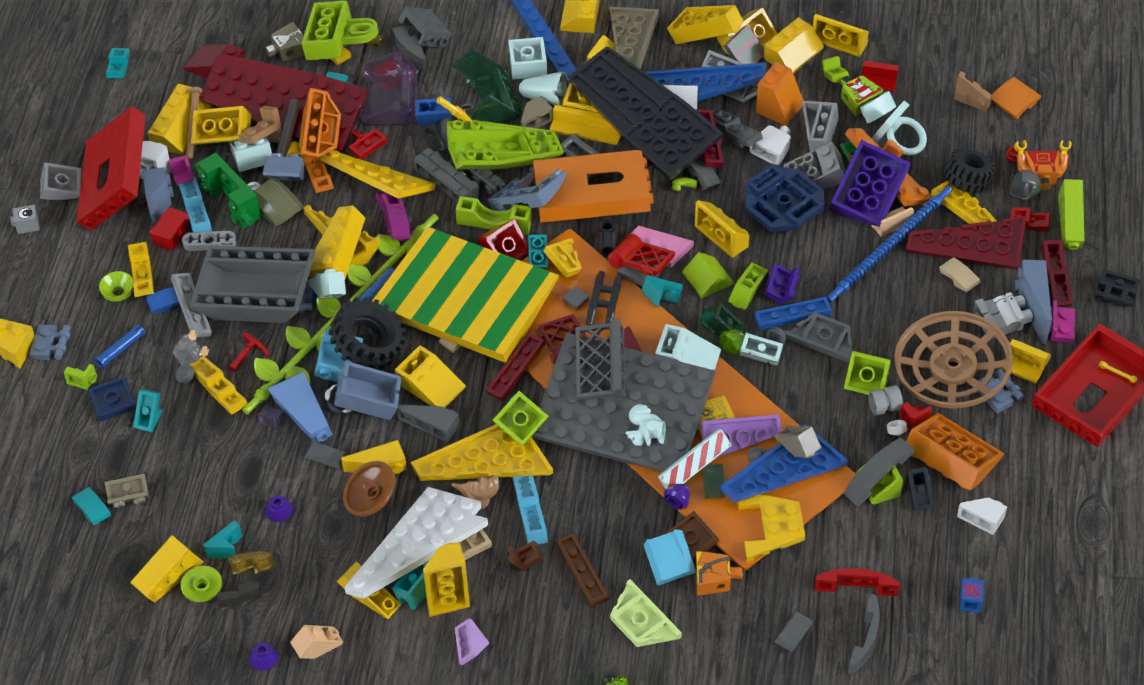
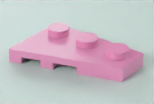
M638 226L631 233L637 235L642 242L675 251V257L666 265L670 268L694 246V241Z

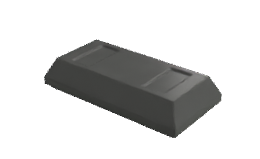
M313 441L304 458L341 469V458L348 456L349 453Z
M795 611L774 643L793 652L814 621Z

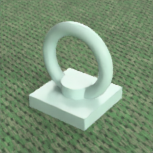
M903 101L872 139L877 143L886 133L887 139L893 140L904 151V155H916L925 148L927 137L925 130L917 121L909 117H900L909 106L907 102ZM901 124L910 125L917 131L920 141L916 147L906 148L896 141L894 132Z

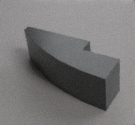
M405 25L392 28L393 41L399 52L415 67L422 71H427L426 58L421 46L418 44L417 35L409 36Z

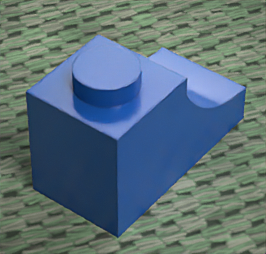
M449 97V98H444L445 100H447L448 102H450V103L452 104L451 97ZM437 98L416 100L415 116L419 126L437 125V121L445 117H451L452 114L436 102Z

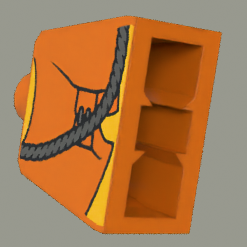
M696 551L697 596L729 591L731 579H742V567H730V557L728 555Z

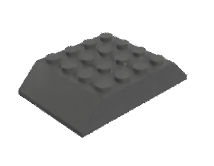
M209 245L189 306L191 309L213 320L286 323L298 313L316 251L315 249Z

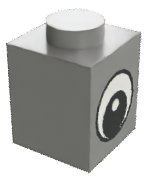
M35 205L13 208V216L10 219L12 227H16L18 234L40 230Z

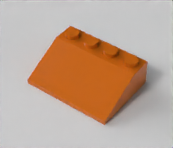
M939 413L913 428L906 441L915 450L911 455L912 457L922 460L928 467L938 470L944 477L952 479L960 487L969 491L979 485L1004 456V453Z

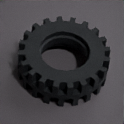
M359 297L354 298L352 302L350 300L346 301L330 324L329 335H332L330 343L336 345L334 351L336 353L341 352L343 355L341 359L343 361L348 359L351 363L376 370L378 366L381 370L385 369L387 364H392L406 341V337H403L406 330L401 328L403 321L396 319L397 313L395 311L390 312L387 304L384 307L381 306L377 299L374 302H370L369 297H364L362 301H360ZM364 325L371 328L380 338L381 346L374 348L361 343L353 336L351 326Z

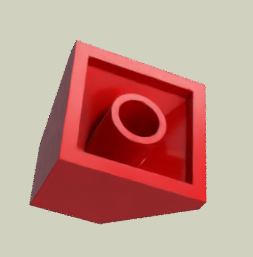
M515 219L499 225L477 238L480 246L517 260L529 253V245Z

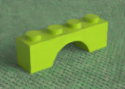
M460 196L456 207L457 224L493 229L515 219L522 234L529 235L532 224V208L529 206L514 204L509 210L494 211L483 206L476 198Z

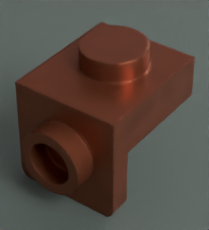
M534 540L517 550L512 546L508 548L510 563L521 571L543 560L538 543Z

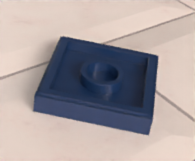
M125 376L88 389L99 421L135 410L137 407Z

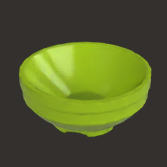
M115 271L101 279L99 289L105 299L109 301H122L132 294L134 281L128 273ZM119 289L124 291L121 295L113 294Z

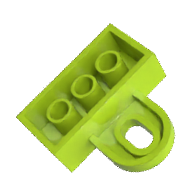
M347 1L314 3L302 40L306 60L340 58L343 45L362 44L371 41L379 32L376 21L370 18L351 19Z

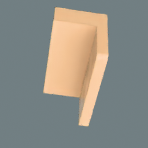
M902 206L887 213L885 219L881 221L880 227L874 225L872 227L881 237L899 229L903 223H906L910 217H913L914 209L911 207L905 210Z

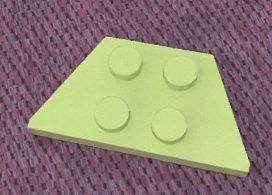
M629 579L623 594L618 598V603L610 614V619L636 647L680 639L682 637L680 630Z

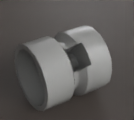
M897 385L885 387L884 391L876 389L868 393L869 405L875 416L886 414L887 410L890 412L901 410L903 399Z

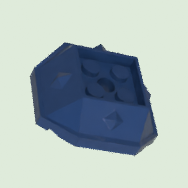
M771 164L746 182L745 212L770 232L785 234L791 229L799 228L824 210V190L798 169Z

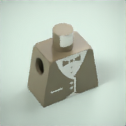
M294 22L286 25L271 35L272 45L265 48L268 56L271 57L278 54L283 61L305 56L302 47L304 35Z

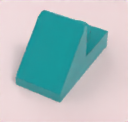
M646 275L641 292L658 307L661 299L678 303L683 284Z
M146 389L139 390L133 428L153 432L163 409L158 408L160 393Z
M236 521L230 523L203 544L207 558H237L232 544L239 541L242 533L240 525Z

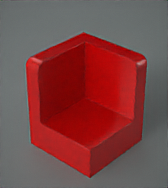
M908 402L901 405L900 418L906 422L911 430L931 418L932 408L930 406L923 409L920 405L912 407Z

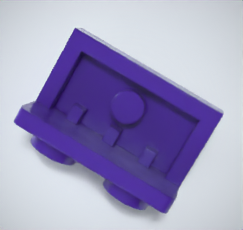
M775 263L771 267L764 295L782 305L791 300L796 292L794 287L800 278L798 275L800 268L795 267L790 271Z

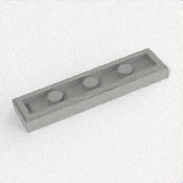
M190 273L172 274L171 281L189 330H195V333H197L196 337L210 336L212 331L206 316L191 309L189 306L195 290Z

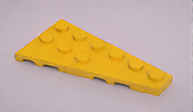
M332 150L320 159L398 199L435 190L436 183L392 170L386 166H379L341 154L336 150Z

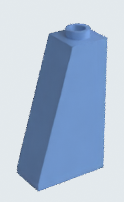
M304 372L268 388L274 401L312 441H324L333 435Z

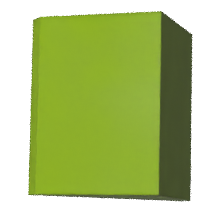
M700 252L682 271L684 277L701 299L734 283L715 257Z
M852 351L844 389L867 395L869 391L876 389L884 391L891 360Z
M896 466L870 490L872 494L869 496L872 504L900 497L903 479Z

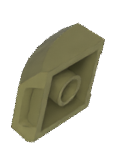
M269 178L267 182L253 190L257 195L260 215L275 227L287 221L303 207L296 196L276 178Z

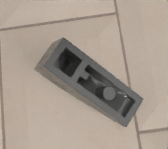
M398 405L397 408L399 420L447 443L460 427L459 414L451 409L448 410L440 406Z

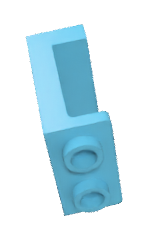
M326 328L321 340L314 376L338 382L339 372L344 363L351 361L348 359L343 361L341 359L343 356L341 352L336 353L334 351L336 345L330 343L332 335H329L330 329ZM354 336L361 343H363V338Z

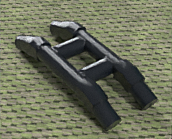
M598 272L588 307L586 325H593L597 307L607 308L605 324L612 323L624 278L623 274L618 273L616 275L613 286L602 285L605 272ZM600 292L611 294L610 301L598 300Z

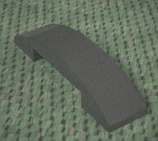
M902 438L893 441L874 455L861 468L850 482L844 495L859 507L872 494L870 490L897 463L902 465L915 450Z
M874 594L870 596L864 622L871 623L864 647H854L848 669V674L853 675L864 665L876 642L879 626V605Z

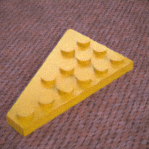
M493 425L411 462V467L420 481L475 479L480 476L491 477L492 475L497 477H519L553 474V468L532 437L522 446L506 432L502 431L498 425Z

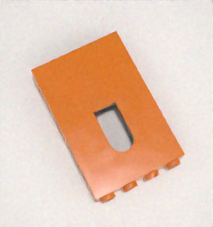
M632 150L533 161L536 185L557 169H560L561 172L565 171L567 174L555 195L543 207H539L540 223L649 212L650 204H653V193H649L651 191L650 180L647 181L649 179L648 168L645 169L647 167L646 157L642 156V151ZM619 172L624 176L621 181L616 183L588 185L587 181L588 174Z

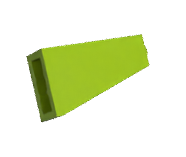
M1064 179L1058 194L1063 248L1077 250L1082 248L1084 243L1083 180Z

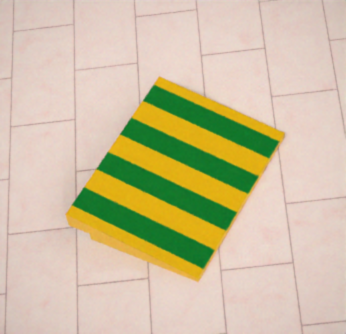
M427 227L371 302L377 299L381 306L384 307L387 304L390 312L395 311L397 313L396 319H401L406 325L506 363L512 351H515L520 345L557 282L559 275Z

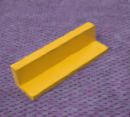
M555 105L553 108L551 131L567 136L577 133L579 138L614 145L619 144L621 135L600 113Z

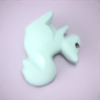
M642 404L633 406L629 412L630 421L635 425H639V430L627 431V437L637 447H640L644 440L647 446H650L652 438H657L659 443L664 444L665 422L657 415L650 414L651 409Z

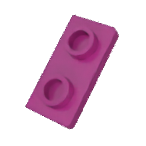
M1053 300L1051 307L1052 322L1049 330L1050 341L1074 343L1075 309L1057 307V300Z

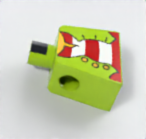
M845 76L841 80V85L843 86L841 98L855 116L862 113L860 107L883 94L882 88L864 76H859L854 80Z

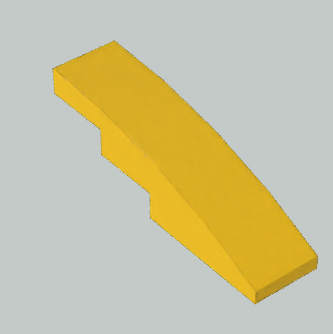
M205 356L189 364L194 368V375L199 382L231 415L248 404L246 399L236 391L235 386L224 377L223 372Z

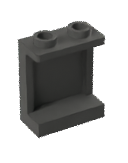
M405 7L398 19L401 25L415 26L422 36L418 41L420 46L444 48L452 35L431 9Z

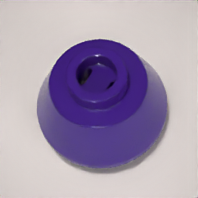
M681 483L674 484L664 491V499L668 505L675 509H685L689 504L690 492L686 485Z
M283 496L272 497L265 508L266 516L274 522L287 520L293 512L292 504Z
M259 643L253 647L249 661L251 666L257 670H268L277 663L278 653L268 643Z

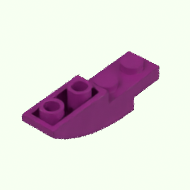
M384 191L376 192V200L384 214V223L391 238L398 241L410 239V228L402 199H398Z

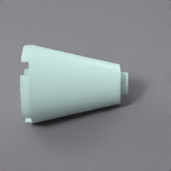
M557 72L524 79L519 85V92L523 97L529 99L542 96L548 104L562 106L568 89L566 83H569V78L565 72Z

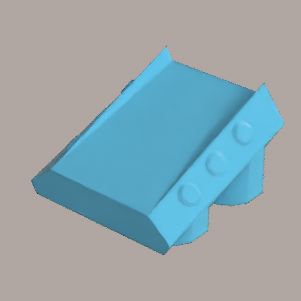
M674 530L668 534L647 539L643 544L657 585H662L696 572L682 531Z

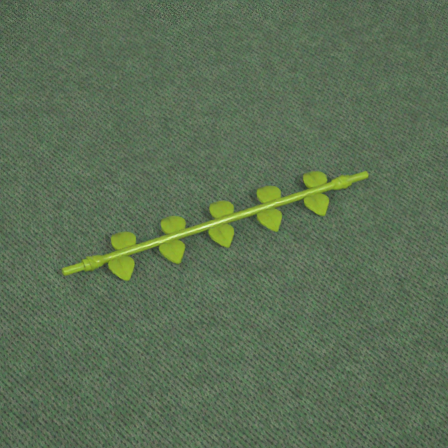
M432 214L424 224L416 226L411 234V238L401 247L399 241L392 239L391 236L378 234L377 237L381 240L378 250L385 256H391V258L372 277L367 268L350 264L347 273L349 281L355 286H362L351 297L350 301L352 302L356 297L360 298L387 268L392 267L405 253L407 254L425 229L431 227L439 219L438 216ZM317 296L318 311L323 316L332 318L311 340L307 330L287 326V342L293 348L301 350L280 371L278 365L272 360L255 359L254 369L256 375L261 380L270 382L256 390L254 398L242 409L245 414L248 415L259 403L266 401L271 395L268 388L278 384L284 377L287 380L304 372L309 384H311L308 372L303 368L295 366L316 344L319 351L326 328H331L330 324L341 308L340 302L336 298H319Z

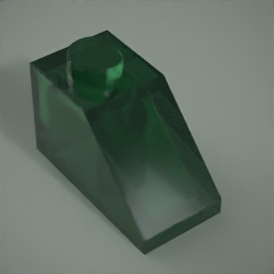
M722 303L705 308L699 322L712 335L737 341L741 339L745 324Z

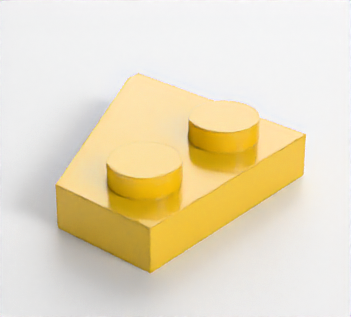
M572 238L548 245L543 251L565 278L578 274L582 269L577 259V251H574L572 247L574 243Z

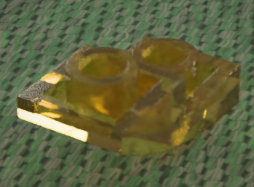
M247 552L228 557L233 575L245 572L252 567L255 574L274 567L271 552Z

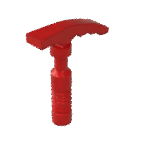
M245 332L243 333V339L248 341L246 348L239 353L229 366V369L233 372L237 370L248 356L247 353L254 347H258L269 358V352L265 346Z

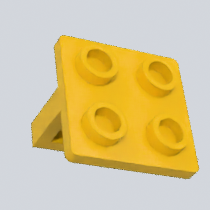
M1012 339L1010 342L1013 356L1011 374L1036 384L1047 366L1051 354Z

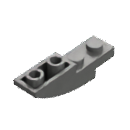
M722 109L712 111L715 126L723 132V137L739 148L744 146L750 147L763 139L761 132L741 124L739 117Z

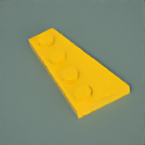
M949 181L942 183L931 191L930 196H937L944 188L949 186L952 192L941 201V204L968 224L986 221L996 222V219L986 208L979 206V201L975 197L972 198L968 192L956 189L948 183Z

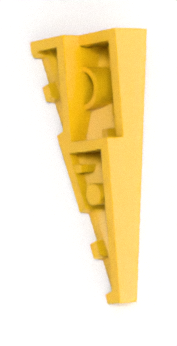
M309 205L303 207L304 214L323 235L333 216L330 218L322 211L312 210ZM366 231L361 232L351 265L363 266L369 263L381 243L380 238L369 236Z

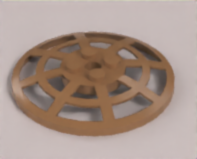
M961 311L934 313L916 321L900 337L895 351V369L902 385L919 400L943 408L975 406L992 398L1008 381L1013 364L1012 349L1005 334L988 319ZM951 321V331L940 332L928 337L922 330V328L937 322ZM959 321L976 324L985 328L988 332L980 339L970 333L959 331ZM916 334L922 343L916 349L913 359L901 356L906 343ZM994 336L1001 343L1006 354V360L994 362L993 353L987 345ZM951 338V343L940 347L933 343L940 339ZM958 339H967L974 342L975 345L968 348L965 345L958 344ZM927 347L932 352L930 361L919 360L921 353ZM982 349L987 356L988 362L977 363L975 354ZM950 362H957L958 365L955 366V367H952V366L949 365V363H950ZM901 364L913 366L914 375L920 384L911 387L906 382L901 370ZM918 367L930 369L933 376L924 380ZM1006 367V372L1000 384L994 390L986 387L992 378L994 369ZM976 370H988L981 383L973 378ZM937 382L947 384L948 392L933 388L932 385ZM966 382L974 387L967 391L956 392V385ZM927 389L936 395L948 397V402L930 399L919 392ZM978 391L985 394L975 400L956 402V397L968 396Z

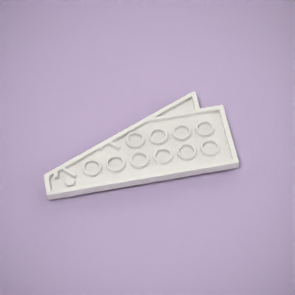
M427 487L345 586V593L364 599L429 561L438 547L444 546L447 543L461 542L487 527L488 519L476 515L481 509V501Z

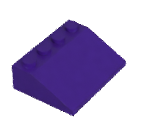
M861 140L828 209L844 217L880 227L881 221L885 219L911 163Z

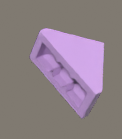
M468 618L455 627L459 664L464 665L476 657L489 642L472 619Z

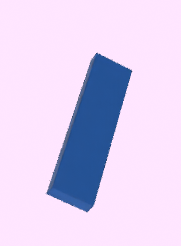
M827 297L756 311L754 312V318L758 329L764 330L806 320L813 313L829 316L832 315V309Z

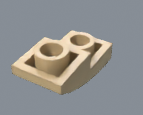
M954 257L939 267L942 274L953 279L954 286L965 292L981 283L980 279L967 266Z

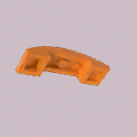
M303 155L314 191L318 193L334 189L325 164L320 160L321 157L314 158Z

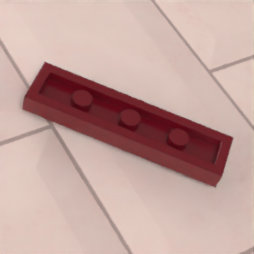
M528 333L487 387V394L503 402L545 346V340Z

